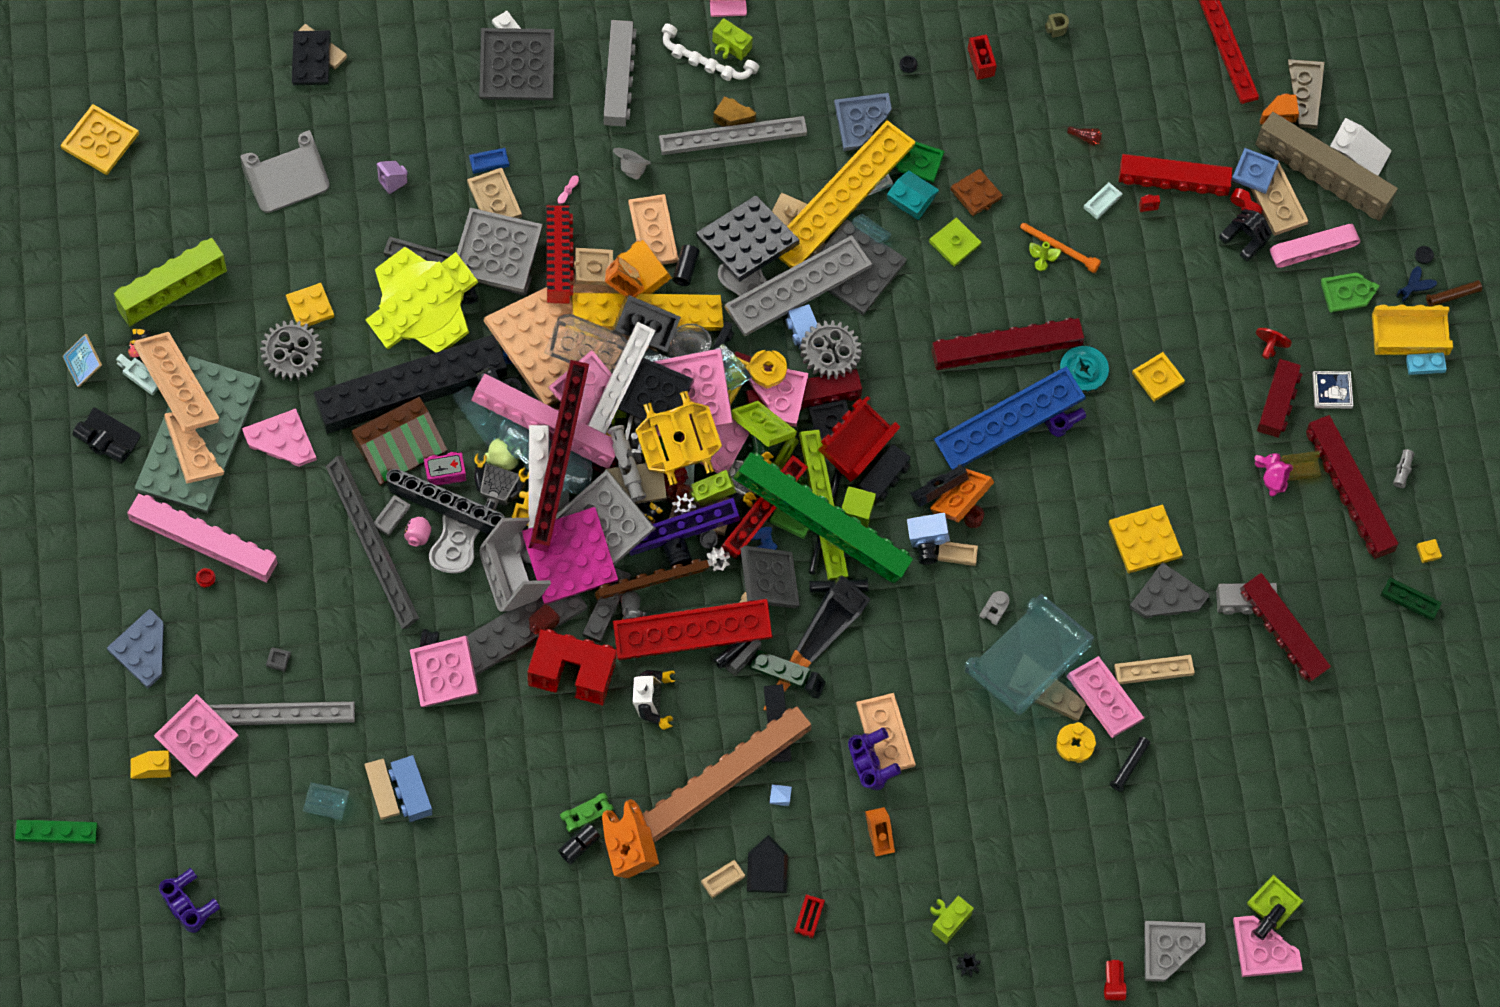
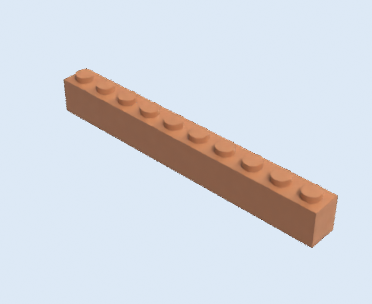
M798 707L794 709L789 708L782 714L783 717L777 721L774 719L766 726L767 728L762 732H755L748 742H742L737 745L734 752L723 755L716 765H709L704 769L702 775L699 777L694 776L687 782L688 785L682 789L677 788L671 793L672 796L667 800H660L650 812L647 810L642 813L647 826L650 827L653 842L658 841L811 731V723Z

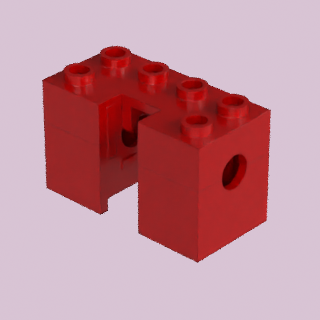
M541 629L527 672L528 686L556 693L565 663H574L581 665L575 682L577 690L575 698L603 706L616 666V649L606 644L602 646L597 645L587 639L579 640L569 634L564 636L557 634L554 630L547 629L545 631Z

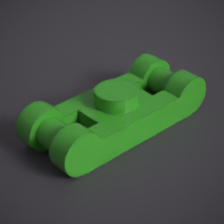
M601 793L595 798L560 814L562 821H565L567 824L566 828L569 833L581 829L586 823L591 824L601 819L603 812L606 810L614 812V807L607 801L608 796L606 793ZM601 804L602 809L598 811L595 806ZM577 816L579 821L574 822L573 817Z

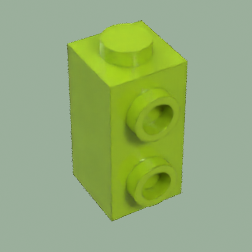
M727 470L691 484L693 489L691 496L694 498V502H698L701 507L737 493L731 475Z

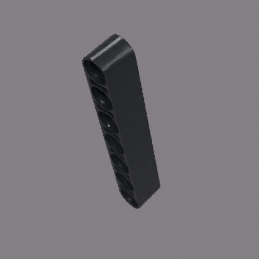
M392 469L386 475L388 489L393 494L487 534H490L496 525L494 524H498L501 518H505L500 512L399 469Z

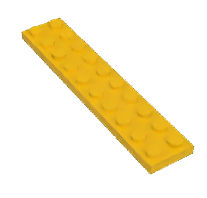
M887 120L787 226L798 237L800 244L778 259L790 268L807 260L915 146V141Z

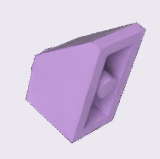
M397 161L377 163L378 180L388 194L407 184L408 172L403 165L400 166Z

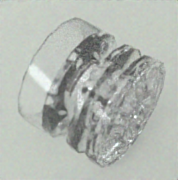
M697 324L679 326L672 338L668 350V359L710 351L712 342L708 331Z

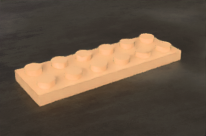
M169 332L139 339L134 342L133 346L184 432L218 423V414Z

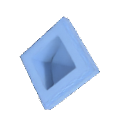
M772 784L770 804L789 806L792 787Z

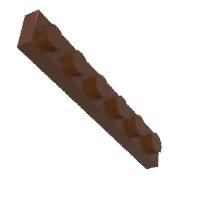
M701 559L691 561L690 565L683 566V564H677L672 566L671 570H656L653 575L647 576L645 573L636 576V579L631 581L626 578L619 580L616 585L611 586L610 583L601 585L595 592L596 600L606 599L624 594L627 591H635L705 572L709 568L708 560L701 561Z

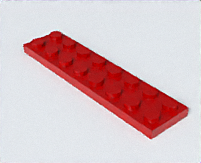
M767 599L613 621L618 660L773 638Z

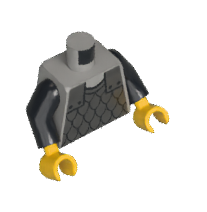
M477 453L474 458L477 464L475 466L474 479L481 498L487 500L485 506L496 510L498 504L507 506L509 502H514L518 499L520 492L525 490L528 482L527 479L529 478V473L528 476L524 475L525 467L517 474L487 463L484 466L487 455L485 454L484 460L480 461Z

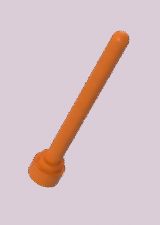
M1026 223L1020 225L1023 231L1043 242H1048L1054 248L1060 249L1063 253L1085 264L1088 271L1096 273L1101 264V260L1098 258H1088Z

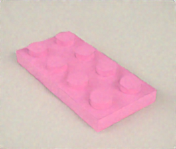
M1099 656L1068 673L1067 678L1111 738L1144 719L1143 715Z

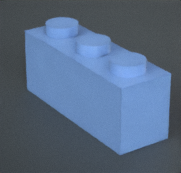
M414 756L390 762L391 769L388 770L391 781H396L397 787L394 789L397 798H402L404 805H401V810L404 817L408 816L409 821L412 822L432 815V808Z

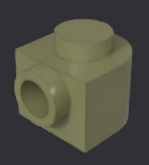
M1062 13L1049 15L1047 23H1045L1046 32L1051 33L1052 38L1064 35L1068 29V17Z

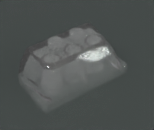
M563 314L557 318L544 353L570 363V360L579 361L592 350L608 370L613 373L628 340L618 332L573 314Z

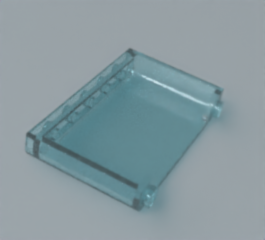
M1040 594L1037 598L1033 597L1029 601L1027 613L980 658L978 656L975 658L971 657L965 663V672L1018 716L1031 706L1088 650L1094 640L1092 634L1043 594Z

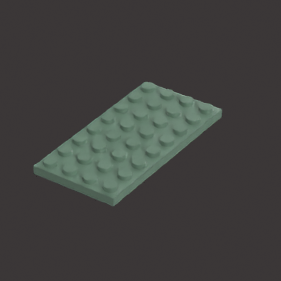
M189 356L187 363L219 416L218 423L197 428L196 432L200 438L202 437L206 443L205 446L210 453L212 452L216 458L215 461L225 472L262 380L257 376ZM168 406L166 413H171L172 411ZM163 418L134 489L136 492L208 514L223 475L186 484L165 418Z

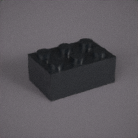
M627 295L623 300L611 331L630 338L636 323L639 322L655 330L648 346L664 353L668 351L681 317Z

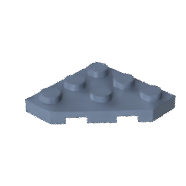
M889 93L834 100L843 151L860 149L892 111Z
M151 609L145 612L107 647V651L147 689L162 677L164 623Z

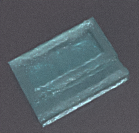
M310 782L303 811L342 820L350 793L348 790Z

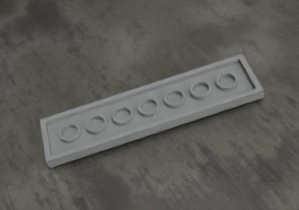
M851 235L725 304V309L745 337L787 314L788 311L804 305L872 267V263Z

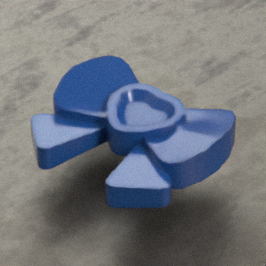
M771 527L760 528L751 539H761L762 544L758 548L777 550V545L771 537Z

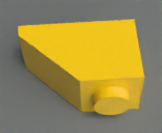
M169 750L148 751L131 758V779L171 777Z

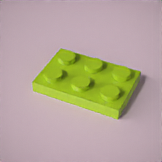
M759 401L731 410L732 419L768 447L796 436L797 431Z

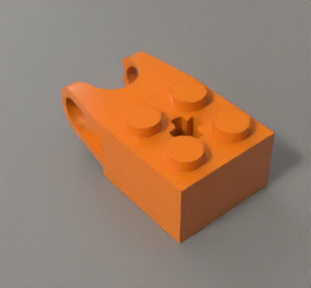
M629 799L624 803V815L621 820L611 810L603 812L604 837L614 876L630 878L659 864L650 827L647 826L641 809L634 800Z

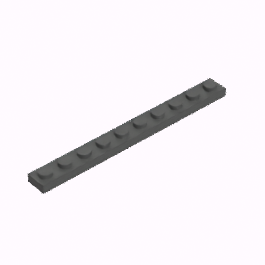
M336 456L326 466L327 471L401 628L408 629L419 619L417 612L343 456Z

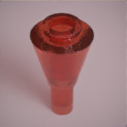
M1069 126L1067 130L1068 134L1076 135L1093 146L1096 143L1099 144L1102 138L1099 128L1078 129Z

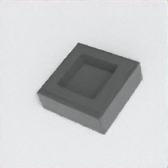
M272 647L266 667L285 672L291 652Z

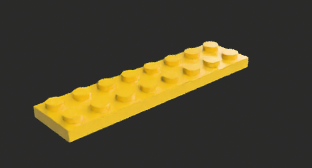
M573 293V296H571L573 329L612 330L625 296L620 293ZM639 294L636 297L680 316L681 319L676 328L678 331H721L724 326L721 295Z

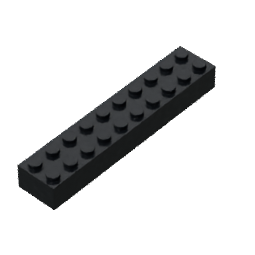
M490 335L313 393L326 434L376 419L418 397L421 398L423 403L478 386L479 380L476 373L491 366L494 367L499 379L507 377V366L494 335Z

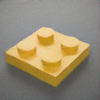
M321 283L286 295L296 324L300 321L301 327L305 324L311 326L334 318L333 310Z
M1164 352L1132 371L1133 376L1153 402L1185 383L1184 378Z

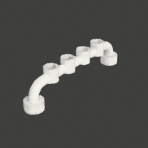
M665 24L661 30L664 34L663 43L672 51L671 55L673 57L681 59L682 56L689 58L688 63L693 66H698L701 63L705 65V71L711 74L717 70L722 73L721 77L724 80L730 81L731 78L738 80L746 79L751 74H756L760 67L756 62L747 60L743 66L745 71L737 72L730 66L721 65L712 58H705L696 51L692 52L680 44L672 43L670 38H674L678 31L673 25Z

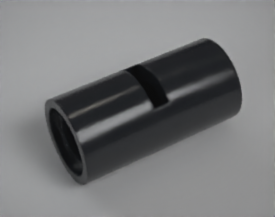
M692 245L682 246L672 278L675 284L680 286L690 285L700 253L697 247Z
M586 823L558 849V852L567 863L573 864L600 838V835L593 826Z

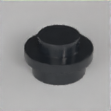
M911 55L904 56L899 63L900 69L905 73L914 72L918 66L917 60Z
M709 530L701 533L699 540L703 547L709 549L718 544L719 536L714 530Z

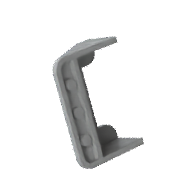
M310 130L299 135L298 144L300 148L260 162L258 156L254 153H246L240 156L243 172L259 208L263 212L270 213L324 193L329 189V179Z

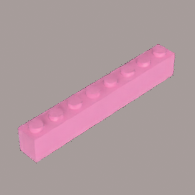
M484 374L475 390L472 401L529 429V425H549V440L552 441L558 410ZM577 420L571 451L607 469L610 468L615 458L612 438Z
M138 494L128 511L130 521L266 583L278 564L277 558L272 551L267 549L264 551L252 542L246 543L235 534L229 535L217 526L211 527L207 525L202 519L191 518L184 511L179 510L178 512L166 503H158L149 495L143 496Z

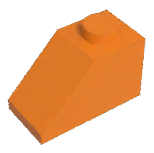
M1278 95L1262 112L1260 124H1264L1272 112L1291 123H1296L1299 115L1296 95Z
M885 807L865 811L875 856L894 853L891 822Z

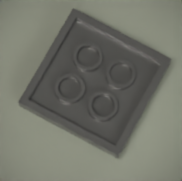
M750 546L740 548L747 602L767 599L768 605L787 608H797L800 606L792 552Z

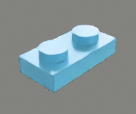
M1444 353L1412 354L1406 356L1408 375L1445 373L1447 370Z

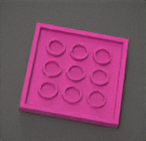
M596 507L556 519L548 552L528 548L533 527L522 531L537 581L550 580L551 582L550 586L542 594L545 605L598 588L604 584L619 581Z

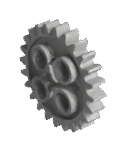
M293 320L290 321V325L283 321V326L281 327L276 323V330L269 328L271 335L264 334L266 340H262L261 345L265 347L260 348V352L265 353L261 355V359L266 360L264 366H270L269 373L275 370V377L282 374V380L289 376L290 381H292L293 376L300 380L301 374L307 377V371L313 373L312 366L318 367L317 361L321 360V356L318 354L322 353V348H318L321 346V341H317L319 338L318 334L313 335L314 329L307 330L308 324L301 327L300 321H298L297 325H294ZM283 336H287L290 340L288 342H282L280 341V338ZM301 341L308 343L306 347H300L298 344ZM291 348H294L292 353L288 352L289 350H291ZM283 354L285 357L278 360L275 358V355ZM297 358L303 361L299 365L293 363Z
M832 320L831 325H828L827 321H824L823 326L817 323L816 328L811 326L810 332L806 331L805 337H802L801 343L803 344L800 345V350H802L800 356L805 357L803 364L809 363L807 369L814 368L813 374L820 372V378L824 374H827V379H830L831 375H834V378L837 379L838 374L845 377V371L850 374L852 368H856V362L860 361L859 356L862 350H860L861 343L858 342L859 337H853L854 330L848 332V325L842 328V322L837 326L834 320ZM831 337H837L839 340H833ZM814 344H820L822 347H816ZM844 352L847 356H842L839 353ZM828 359L830 363H825L822 360Z

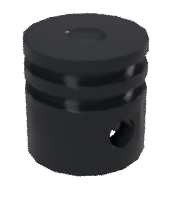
M676 538L663 545L670 568L677 564L686 566L692 561L684 538Z

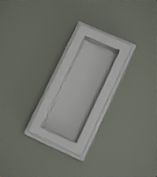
M394 495L374 521L377 530L389 537L410 509V504Z

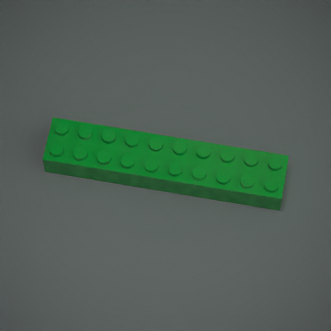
M750 452L734 475V480L892 584L903 576L913 560L909 552L904 549L899 550L893 546L894 543L891 540L881 538L874 529L861 525L862 522L859 519L849 517L838 506H832L827 498L821 495L817 496L809 486L800 485L796 482L797 479L790 474L785 475L777 465L765 462L764 457L760 454Z

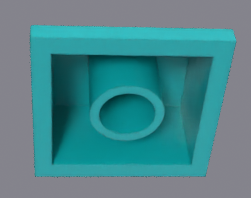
M908 171L897 179L887 193V198L890 203L919 220L939 193V190L911 171Z

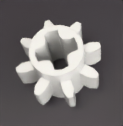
M687 493L684 494V498H680L677 495L676 497L679 501L672 503V505L677 506L674 513L680 511L681 515L691 512V508H696L695 505L691 504L694 498L688 499ZM681 500L689 502L688 510L679 508Z
M713 547L711 553H707L709 558L708 564L712 566L713 571H716V569L724 571L726 565H730L728 560L730 558L729 552L724 553L723 547L720 549Z

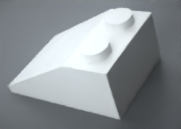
M1347 118L1344 119L1330 145L1336 151L1379 176L1392 151L1363 126Z

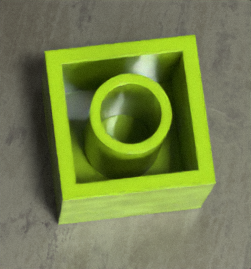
M848 486L842 509L846 515L859 519L862 522L861 525L868 528L876 493Z

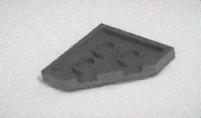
M1162 562L1130 604L1129 608L1145 619L1159 615H1178L1183 612L1194 613L1199 612L1210 594Z

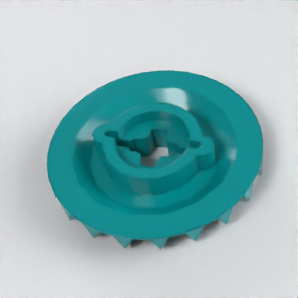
M1078 346L1070 349L1064 354L1060 363V369L1067 366L1080 389L1087 392L1102 386L1109 373V365L1105 356L1097 349L1089 346ZM1081 365L1084 368L1088 367L1087 373H1085L1084 371H1080Z

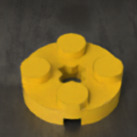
M766 350L757 352L750 361L749 373L755 383L767 389L780 384L787 374L786 359L782 354L774 350L772 352ZM766 365L769 367L771 365L772 371H765L764 366Z
M1080 722L1063 727L1056 740V749L1059 755L1069 762L1076 761V763L1088 760L1092 756L1096 745L1095 736L1092 731ZM1072 740H1079L1080 747L1072 746Z

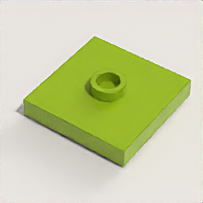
M957 218L929 239V243L954 267L980 247L982 243Z
M1272 875L1247 902V905L1263 918L1271 912L1275 905L1281 904L1286 911L1276 923L1277 926L1274 929L1278 930L1303 903V900L1276 876Z

